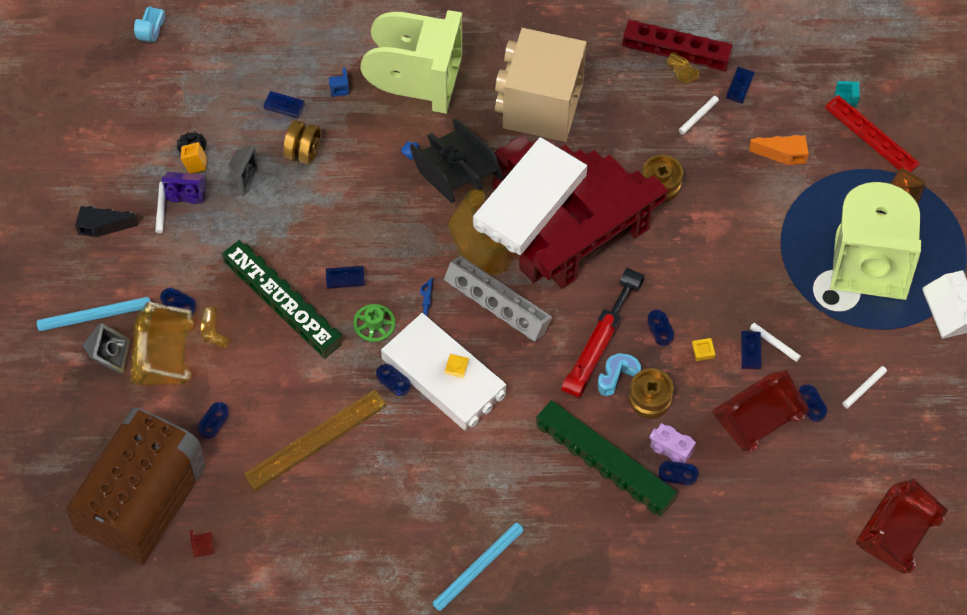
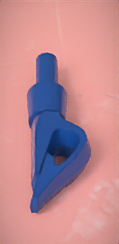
M434 277L420 288V294L424 297L422 306L424 307L423 314L425 316L428 315V308L431 307Z

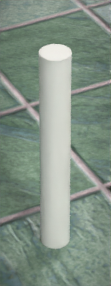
M713 96L678 129L679 133L684 135L719 101L718 97Z
M162 182L159 183L156 233H162L164 225L166 197Z
M756 323L751 325L750 329L791 359L796 362L800 359L801 355Z
M881 366L843 402V406L848 409L887 372L886 368Z

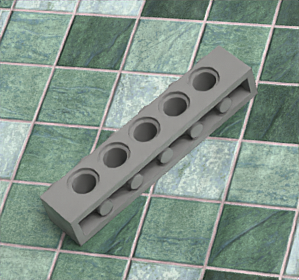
M459 256L450 262L444 280L452 287L457 288L467 297L479 303L483 308L488 309L498 318L510 324L511 327L522 332L527 338L536 341L545 335L552 316L464 257Z

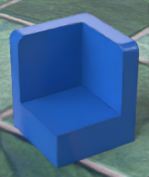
M342 68L343 76L329 77L331 97L349 95L346 68Z

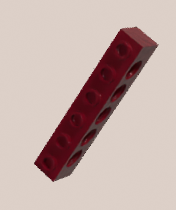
M629 19L623 35L622 47L726 72L733 44Z

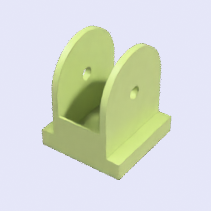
M448 10L445 20L405 12H388L378 16L372 24L371 36L380 48L372 49L363 56L360 68L364 77L383 91L432 101V111L447 114L462 58V13Z
M882 182L865 183L855 187L848 193L842 208V221L835 236L833 271L830 283L831 290L907 299L921 252V240H919L920 211L916 201L910 194L895 185ZM876 211H884L886 214L879 213Z

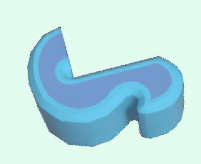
M149 6L146 8L142 20H135L134 33L138 40L150 43L156 41L160 26L163 25L165 19L163 9Z
M618 353L610 356L606 362L605 375L601 373L598 378L597 388L599 393L603 396L613 395L621 372L635 376L641 371L639 361L628 354Z

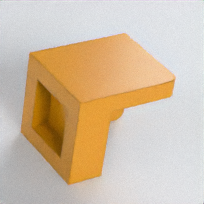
M199 142L181 147V161L188 173L193 174L206 170L207 157Z

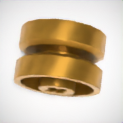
M293 120L286 133L283 157L292 161L299 158L300 163L311 165L320 144V126L309 124L306 127L304 122Z
M661 154L654 155L644 163L642 175L647 179L654 175L668 189L665 202L676 198L680 193L683 177L682 165L672 156Z
M649 368L643 369L632 378L629 403L636 414L644 418L653 419L659 418L669 410L674 387L668 374L659 369Z

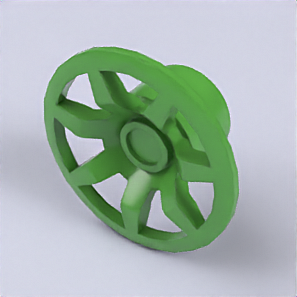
M370 304L362 307L355 314L353 325L355 332L362 339L369 342H379L392 334L395 328V318L387 307L379 304ZM386 313L390 316L391 321L384 319ZM358 318L365 321L360 327H357ZM382 325H391V328L387 333H385V331L382 328ZM369 328V337H366L360 331ZM375 330H378L383 335L379 338H372Z

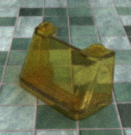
M472 189L466 194L448 221L449 230L458 253L491 276L506 272V246L500 242L493 241L490 236L485 237L484 233L478 232L473 226V216L485 202V194L483 189Z
M147 302L138 313L134 324L132 384L140 386L184 385L190 380L191 370H189L187 365H184L185 334L193 327V318H191L190 310Z

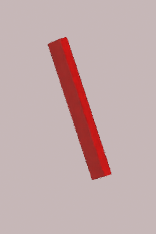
M839 95L826 104L825 109L906 177L919 167L920 163Z

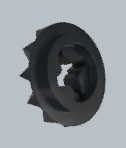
M187 131L185 135H181L180 139L177 140V149L180 154L181 147L188 145V141L199 142L203 151L206 149V139L202 133L198 134L196 131L193 133Z

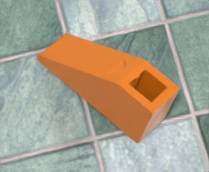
M805 135L775 136L772 138L757 137L751 139L749 144L750 152L786 165L807 163L809 152Z

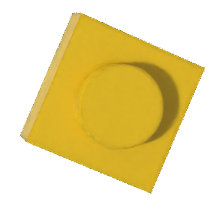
M711 338L692 341L696 361L715 358L716 354Z
M450 354L445 374L464 378L469 358Z

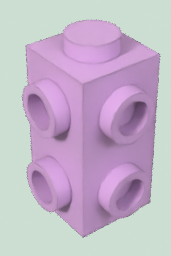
M662 423L658 429H653L649 437L651 439L650 447L656 453L664 454L674 463L684 466L694 452L696 442L690 436L682 435L676 432L673 427L665 426Z

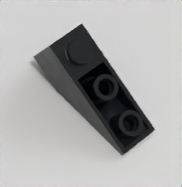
M81 206L75 226L78 235L100 237L138 226L136 214L129 211L119 212L113 209Z

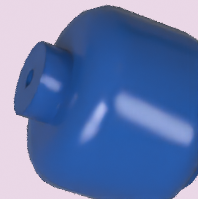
M407 141L401 148V152L408 159L413 160L410 145L413 144L418 149L420 145L415 141L413 143Z

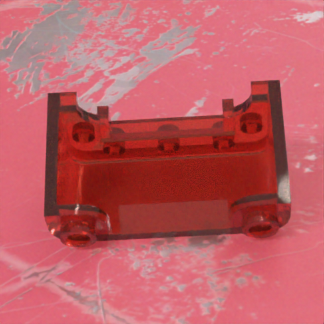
M787 370L773 372L712 410L716 419L742 451H748V453L759 447L757 444L760 443V439L788 421L794 420L798 422L804 419V414L810 411Z
M915 479L896 483L886 492L858 536L856 545L900 573H910L916 567V558L912 556L929 527L939 526L944 522V516L948 509Z

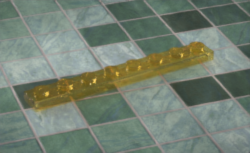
M375 389L245 472L243 474L244 478L256 492L384 409L386 403Z

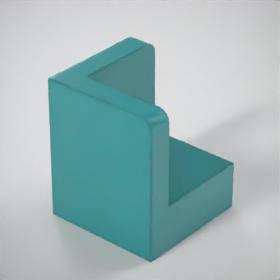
M837 81L835 97L839 95L852 107H857L860 98L859 82Z

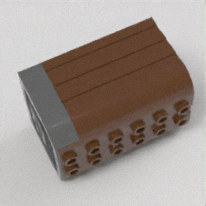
M131 408L66 507L74 531L144 565L206 468L200 442L191 433L141 408Z

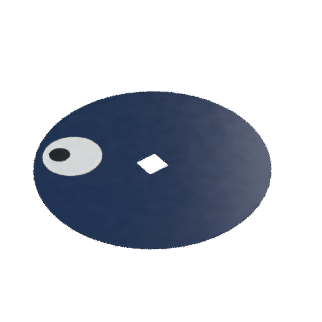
M854 169L822 178L805 189L793 202L786 214L781 231L782 259L786 271L797 290L810 304L824 314L855 327L891 330L915 325L932 317V312L922 290L923 287L945 274L962 270L965 274L966 242L959 222L953 212L930 189L913 179L894 172L877 169ZM871 182L895 185L910 194L919 207L921 252L906 300L830 289L835 236L842 221L844 200L848 193L859 185ZM876 211L879 213L886 214L884 211Z

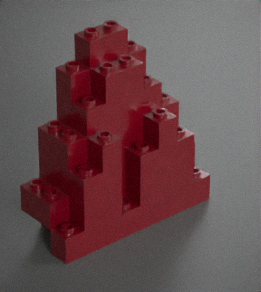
M521 135L518 138L512 139L506 146L500 147L495 151L503 179L498 180L494 176V190L497 189L538 139L531 143L524 135ZM552 140L548 141L549 143L558 147ZM566 144L561 148L558 147L587 165L586 177L520 255L519 269L533 284L545 276L548 281L553 279L561 289H564L577 280L578 262L581 258L630 225L631 236L634 239L641 236L650 229L652 210L667 200L668 189L654 175L647 179L638 170L633 173H627L610 154L603 158L595 150L590 153H584L581 149L573 152Z

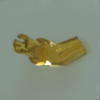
M674 53L670 54L666 64L674 70L680 82L687 84L699 77V70L692 68L687 59Z
M204 307L200 327L201 338L204 342H212L221 349H225L228 345L226 342H229L230 339L216 332V307Z

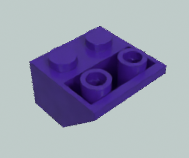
M167 172L162 177L167 201L188 202L191 204L203 203L207 185L205 175Z

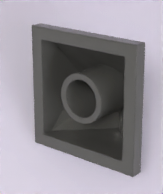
M254 146L236 150L229 163L230 175L241 196H244L258 168Z
M100 323L85 341L83 347L91 359L119 374H123L131 339Z

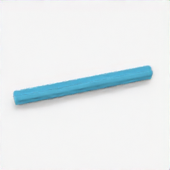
M149 297L44 318L37 320V328L39 331L147 309L151 307V301Z
M514 523L433 601V606L438 611H441L523 532V527L519 523Z

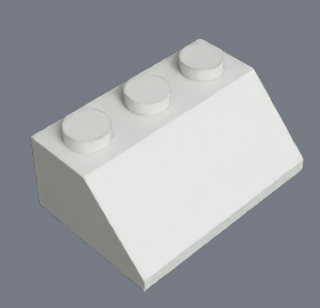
M963 270L945 274L923 287L922 290L942 339L967 333V279Z

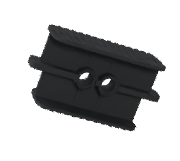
M457 118L452 119L455 130L441 138H437L433 133L427 135L430 147L420 151L413 144L410 145L412 157L419 173L451 203L455 202L452 191L468 182L477 190L483 188L480 179L491 173L498 180L503 179L493 150L458 121Z

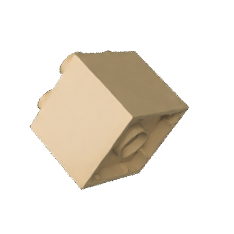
M526 28L521 29L518 42L508 41L504 59L508 64L506 70H499L495 91L499 92L495 112L503 114L504 129L567 142L583 86L587 41Z

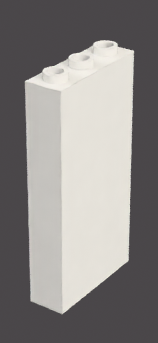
M540 137L474 214L473 226L478 232L485 233L493 241L500 242L506 246L509 251L521 255L586 177L587 165Z
M423 313L381 349L382 359L465 431L469 427H474L483 414H488L497 401H502L506 396V384ZM450 354L469 358L464 378L445 374Z

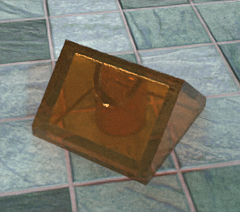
M901 168L890 184L906 191L919 204L925 187V181Z

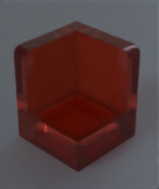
M189 530L194 557L215 554L211 532L195 535L193 530Z

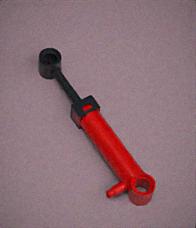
M628 267L625 269L620 280V285L624 287L611 312L603 309L598 318L597 325L571 373H568L561 391L580 399L611 337L616 334L620 326L621 316L618 313L630 291H639L645 278L644 274Z

